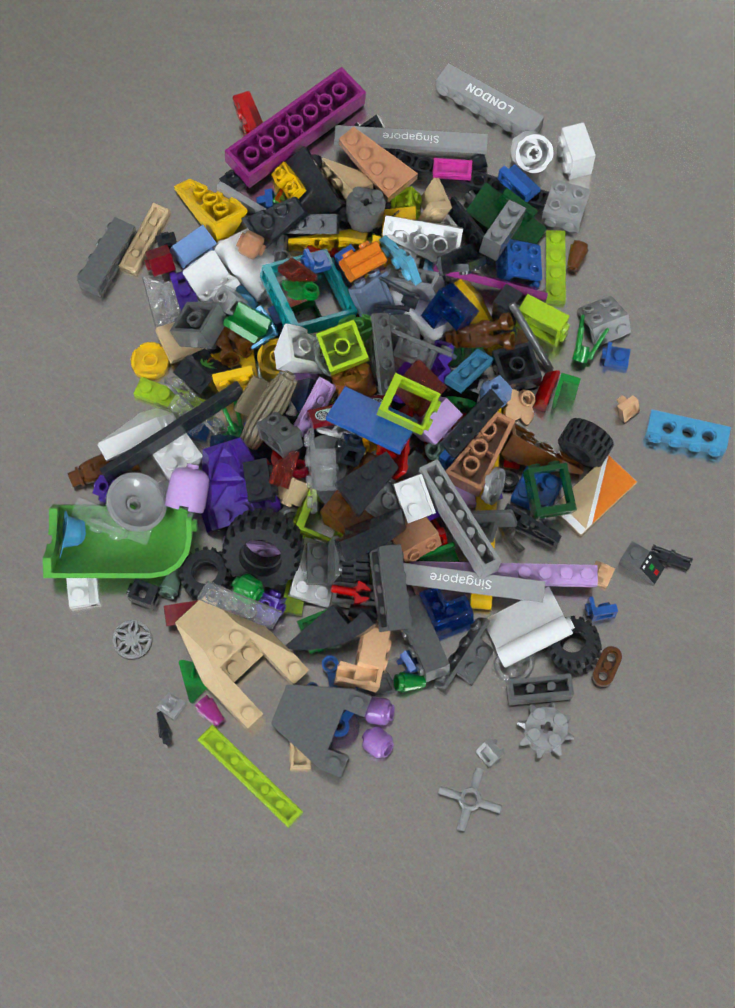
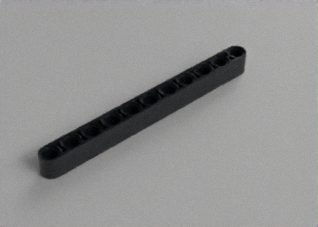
M384 148L403 163H409L407 166L418 173L417 180L431 183L433 180L434 159L401 149ZM472 170L471 181L440 179L443 187L468 193L469 195L471 190L477 195L485 183H488L493 188L500 189L498 192L501 194L506 189L498 180V177ZM540 189V192L532 198L537 201L529 200L527 202L537 210L536 214L543 215L549 191Z

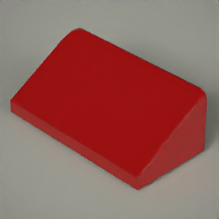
M559 370L544 374L532 408L541 412L546 411L560 377Z

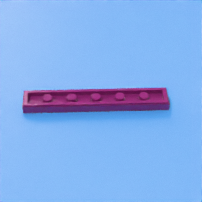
M433 262L432 265L434 272H438L436 262ZM473 271L468 275H459V272L446 274L447 276L498 289H503L505 284H508L522 292L523 295L527 296L529 294L542 300H547L548 292L544 289Z

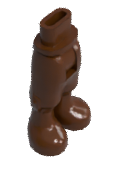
M224 326L216 340V345L223 349L219 354V358L224 365H236L240 362V357L231 346V341L235 343L239 354L243 358L251 355L254 350L251 346L254 343L244 337L242 338L241 335Z
M507 312L501 314L500 319L496 321L481 320L478 323L454 328L453 331H446V342L451 343L456 348L483 347L487 349L495 344H501L506 350H514V331L496 335L490 334V332L497 330H512L514 327L512 317Z
M101 453L80 464L79 468L75 467L74 471L67 473L72 486L76 487L80 484L85 486L86 484L95 483L99 475H103L100 468L113 460L106 461ZM139 464L129 469L128 471H139Z

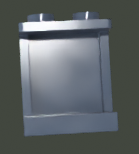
M374 269L368 273L367 277L355 281L354 286L348 289L360 317H362V314L371 316L373 313H388L389 315L405 313L403 310L374 307L375 304L395 305L387 284L379 279L380 276L385 277L388 275L387 270Z

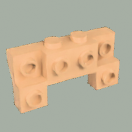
M377 625L368 633L362 635L359 641L355 665L340 661L337 666L334 685L344 688L358 687L377 692L380 688L382 672L385 671L388 659L385 656L391 647V640H389L390 631L379 632V626Z

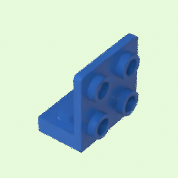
M511 239L496 261L497 278L509 281L513 277L540 282L542 280L541 246Z

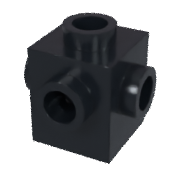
M343 432L341 438L335 442L334 451H336L339 463L358 467L365 455L366 447L363 444L362 437L353 433L347 434Z

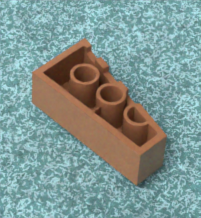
M352 127L339 138L341 148L361 172L370 179L376 190H380L383 193L387 203L417 180V172L355 127Z
M496 412L480 433L445 471L454 486L479 497L485 485V477L490 474L516 420Z

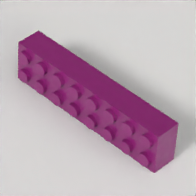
M340 67L225 150V162L249 188L274 171L283 161L289 160L303 146L307 147L362 107L366 99L365 90L343 67Z

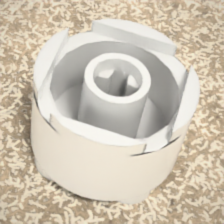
M525 131L513 139L511 157L514 163L523 170L530 173H538L543 171L552 160L553 147L549 140L538 132Z

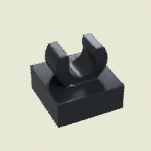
M233 170L227 171L224 176L219 178V181L236 191L246 186Z
M164 232L156 236L158 247L168 245L170 250L177 243L174 232Z

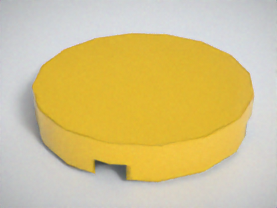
M155 342L141 344L140 347L132 352L130 359L131 367L135 374L140 378L143 377L149 380H157L164 376L170 366L163 346Z

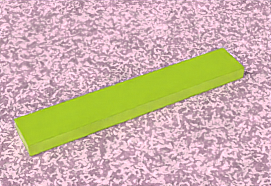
M213 724L197 739L288 828L302 815L303 811Z

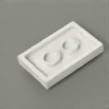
M305 537L300 566L292 579L288 596L327 608L332 596L331 586L333 583L330 586L306 585V543L323 542Z

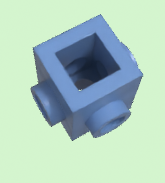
M500 375L491 381L484 382L480 388L479 399L489 389H493L504 403L503 406L511 400L512 388Z

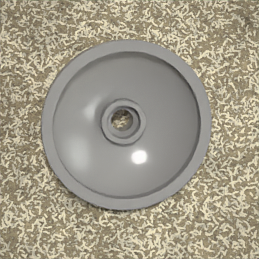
M126 473L119 476L110 485L106 494V506L110 516L119 526L129 531L143 532L154 528L163 519L167 506H165L166 496L162 487L153 478L142 473ZM130 504H133L136 509H132Z

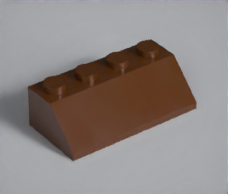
M368 451L361 459L358 467H355L353 471L378 456ZM399 477L395 481L400 482L404 479L402 477ZM338 489L321 509L324 525L345 535V528L374 518L366 510L358 518Z

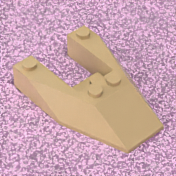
M207 594L175 622L202 683L245 729H248L263 713L234 682L259 658L264 656L291 685H294L309 671L299 658L264 625Z

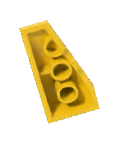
M192 179L174 186L175 191L216 242L234 235L242 222L241 218H244L248 212L247 208L233 197L230 199L223 196V193L219 191L215 193L208 190L206 185Z
M347 229L340 230L339 234H315L289 238L288 248L289 251L303 253V250L308 245L327 249V251L332 250V248L341 251L351 244L355 251H358V246L368 241V233Z
M460 279L446 288L440 301L462 326L478 323L481 320L493 321L481 294L469 281ZM495 344L492 347L483 349L492 357V351L502 349L503 346Z

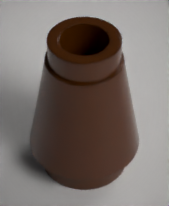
M574 240L573 244L570 245L567 268L574 271L578 270L589 251L587 243Z

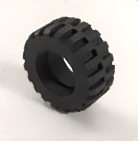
M255 508L254 511H244L243 515L240 514L235 517L228 527L222 545V557L224 558L225 567L229 568V573L233 577H241L246 573L251 574L262 582L263 589H266V587H270V589L276 588L278 584L280 586L286 584L288 580L295 576L300 566L304 550L303 535L300 534V528L298 525H293L294 521L290 517H284V513L280 511L276 513L273 512V509L269 508L266 510ZM252 540H264L273 544L281 554L274 557H262L253 553L246 543Z

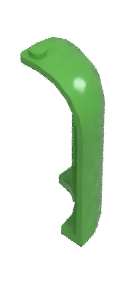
M53 504L49 508L48 535H52L51 544H47L43 556V578H155L166 576L179 568L188 556L193 532H197L198 528L197 519H194V513L188 511L186 507L180 506L179 509L167 506L166 513L157 526L147 531L134 532L119 526L110 516L106 504ZM130 504L132 509H136L133 504ZM65 511H67L68 516L85 522L86 535L84 541L78 546L63 548L61 558H59L63 540V518Z

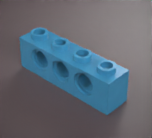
M651 410L644 438L649 439L653 443L663 442L671 447L678 448L681 446L693 452L703 451L708 452L711 456H723L727 450L731 427ZM663 428H670L672 432L667 433L663 430ZM682 432H689L692 437H686ZM703 436L709 437L711 442L705 441Z

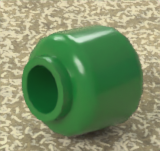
M248 573L241 577L237 576L232 583L234 587L233 595L245 604L257 603L264 593L262 582Z

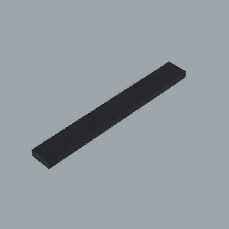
M235 381L100 468L106 481L109 483L238 400L243 393L240 384Z

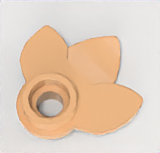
M512 389L511 400L506 403L504 415L514 420L521 418L524 424H529L534 417L532 406L535 403V395L529 390L517 391Z

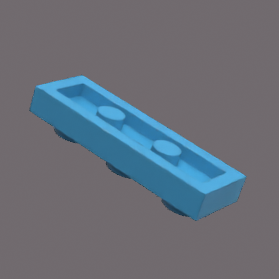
M477 349L446 377L444 383L461 393L492 365L494 358Z

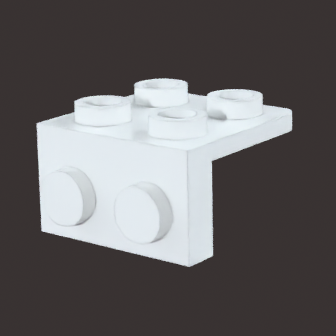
M213 250L208 251L183 270V275L201 302L215 303L212 299L222 284L235 290L240 285L238 279L227 272Z

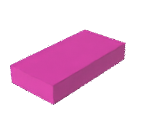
M434 158L433 178L471 181L472 160Z

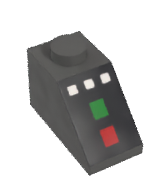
M631 541L619 562V565L655 585L665 568L649 550L634 541Z

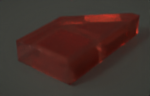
M293 257L278 266V272L290 281H317V274Z
M292 451L290 455L274 463L269 480L270 484L289 489L299 452Z

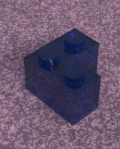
M452 283L438 290L420 316L433 330L449 323L457 331L469 325L479 313V310Z
M429 588L419 592V596L438 637L474 623V612L466 595L446 602L440 589Z

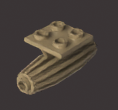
M285 370V372L280 371L271 382L253 375L234 406V411L248 416L240 438L243 439L250 449L256 450L264 442L259 436L256 423L276 411L282 416L289 405L297 384L296 376L288 370Z

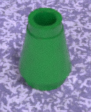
M400 672L394 675L393 685L396 691L404 693L425 688L426 680L424 675Z

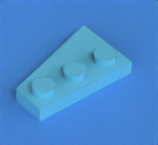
M386 235L379 239L382 245L381 251L386 258L389 257L391 259V263L397 270L400 268L403 277L407 281L411 280L415 286L421 283L422 280L414 258L411 255L407 256L405 250L399 249L397 244Z

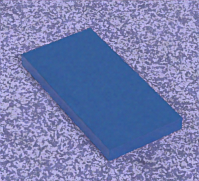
M344 387L326 416L327 421L399 455L413 433L411 430L376 415L381 403L348 387ZM391 407L388 408L389 411L396 413L418 424L417 419H414Z

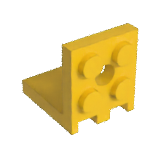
M234 349L240 357V362L236 365H240L242 368L212 374L213 382L218 392L235 381L240 384L242 391H244L252 376L258 377L254 350L249 357L243 358L238 350ZM220 353L214 354V356H216L220 360Z

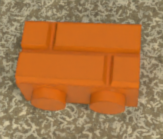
M366 241L358 246V251L353 252L351 249L342 255L343 259L339 261V265L350 283L387 262V258L381 251L377 241L372 243Z

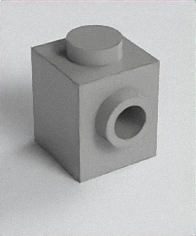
M222 284L212 299L215 303H219L222 310L229 315L234 314L238 302L248 303L235 289Z

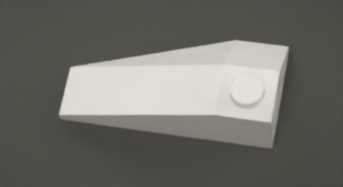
M386 215L382 235H386L392 241L431 262H436L437 256L460 247L463 228Z
M286 323L274 350L276 369L281 371L288 370L292 373L324 374L318 368L314 359V349L318 343L317 336L313 337L308 334L307 329ZM322 349L320 350V357L324 356ZM323 363L324 366L327 369H329L327 363Z
M159 408L140 412L100 441L98 447L106 461L116 459L175 421L176 417L173 413Z

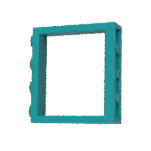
M327 249L323 250L331 263V269L324 271V274L343 311L301 323L297 322L276 277L306 270L301 265L300 258L302 255L262 265L260 272L261 281L283 327L286 323L307 329V333L311 334L338 326V322L342 318L353 314L356 316L358 313L350 297L349 288L344 285L342 274L340 271H337L334 258L330 257Z

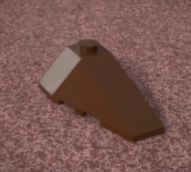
M514 423L501 450V455H503L502 457L506 461L511 463L514 461L523 465L540 464L541 466H547L552 461L567 462L570 473L582 475L584 472L583 464L575 461L562 451L555 452L550 443L547 441L539 442L534 438V433Z

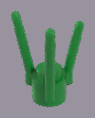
M582 314L572 359L587 363L588 359L593 360L594 354L606 337L609 328L604 330L590 352V347L582 345L585 315Z
M227 408L222 409L229 424L226 427V432L213 417L210 418L221 434L241 437L244 429L241 413L236 411L237 425V423H233Z

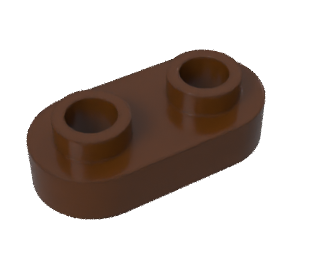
M608 646L602 651L592 674V679L597 686L606 687L612 683L622 660V653L617 647ZM612 655L614 661H609L607 656ZM600 674H605V675H606V679H605V680H601V679L599 678V675H600Z

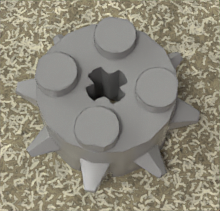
M553 702L548 707L541 708L531 704L529 706L531 714L528 719L517 722L519 726L524 728V738L520 742L521 746L530 745L533 750L537 751V758H541L544 753H550L551 751L561 756V745L564 740L574 739V736L568 732L567 722L571 719V715H564L559 710H556ZM547 726L551 731H548V733L545 734L543 733L544 729L541 728Z

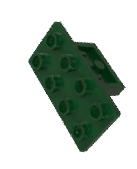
M485 183L466 209L473 220L489 230L508 200H511L526 208L522 223L511 239L537 244L547 230L544 225L533 218L537 210L508 188L501 194L488 183Z

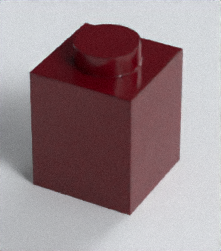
M168 245L145 252L147 259L144 260L148 271H152L154 277L176 270Z

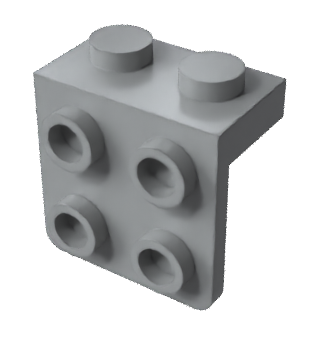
M554 180L543 210L541 222L550 227L556 226L568 232L578 233L590 190L561 180Z
M612 296L603 297L577 309L580 317L582 314L585 315L584 322L590 327L594 346L606 328H609V331L600 345L631 333L628 313Z

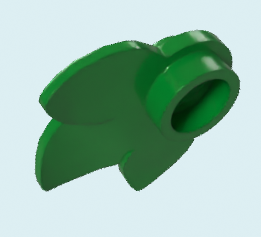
M300 272L297 274L296 281L282 280V286L288 292L287 296L294 300H316L319 297V287L313 283L311 278Z

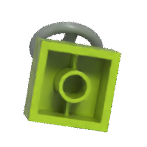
M354 320L316 334L318 343L314 349V359L318 368L325 375L331 377V375L369 361ZM321 349H322V352H323V355H324V356H322V357H320V350H321ZM323 363H327L329 369H327Z

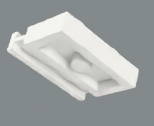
M422 474L392 484L406 523H411L436 513Z
M66 578L70 609L87 607L94 604L100 605L97 578Z

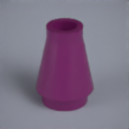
M208 695L204 696L195 705L198 709L197 712L213 723L215 727L225 719L214 699Z

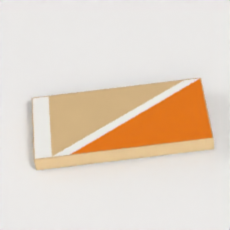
M608 454L601 467H594L572 488L577 511L559 517L581 537L637 484V481ZM563 496L555 505L566 504L565 497Z

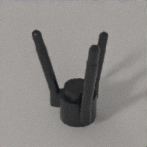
M382 276L379 277L381 281L387 284L388 288L403 295L401 303L404 306L375 304V308L403 310L409 312L410 308L416 309L420 295L408 291Z

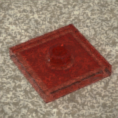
M417 359L403 375L440 394L447 388L420 359ZM398 387L395 393L418 417H422L431 404L430 401Z

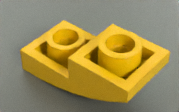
M283 161L271 174L276 185L284 191L287 199L292 197L299 199L306 192L302 182L286 162Z

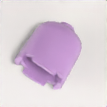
M187 463L186 467H178L172 472L166 493L165 506L175 509L185 506L189 507L188 511L204 512L209 488V477L204 471L199 470V465Z

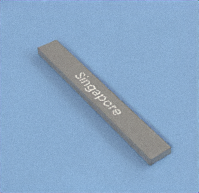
M335 126L334 145H339V138L352 127H355L382 148L487 153L488 134Z
M403 563L406 573V585L543 603L545 581L491 574L479 579L476 572Z

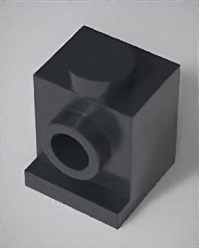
M135 578L133 584L130 583L126 594L129 601L153 610L160 595V589L156 585ZM145 592V598H141L140 594Z

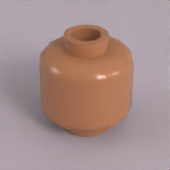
M250 230L246 233L242 232L236 245L239 247L238 252L250 259H255L258 255L262 256L266 248L263 245L264 237Z

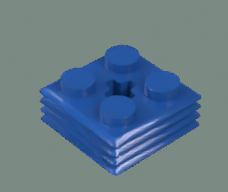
M551 473L536 474L535 480L537 487L540 488L538 494L541 507L553 506L562 488L561 478ZM522 474L510 500L530 510Z

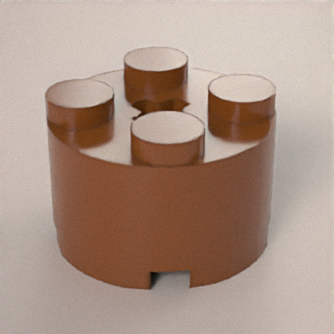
M367 363L331 375L338 397L344 387H348L367 397L376 394V382Z

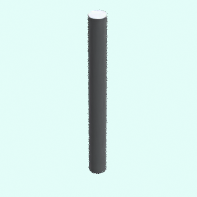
M515 302L510 303L508 307L527 339L531 341L532 347L547 372L553 370L554 367Z

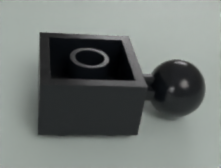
M514 325V327H513L512 330H507V331H505V330H497V331H493L492 334H493V335H496V334H502V333H505V332L514 331V333H515V341H516L517 336H518V331H517V328H516L515 325ZM531 341L515 345L514 350H506L503 346L502 349L492 351V357L494 358L492 364L496 377L500 375L512 389L521 391L541 385L542 374Z

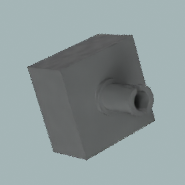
M186 302L170 332L180 347L207 348L209 351H213L217 348L216 340L224 328L223 323L227 316L219 303Z

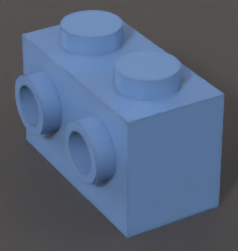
M201 225L174 244L170 252L184 269L208 251H214L213 248L217 243L204 225Z

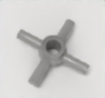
M475 768L470 787L461 792L440 786L438 794L459 800V804L463 808L457 830L465 832L471 811L479 807L497 813L501 811L502 805L482 799L478 791L484 771L481 768ZM468 794L474 795L476 798V802L472 805L467 804L464 800V797Z

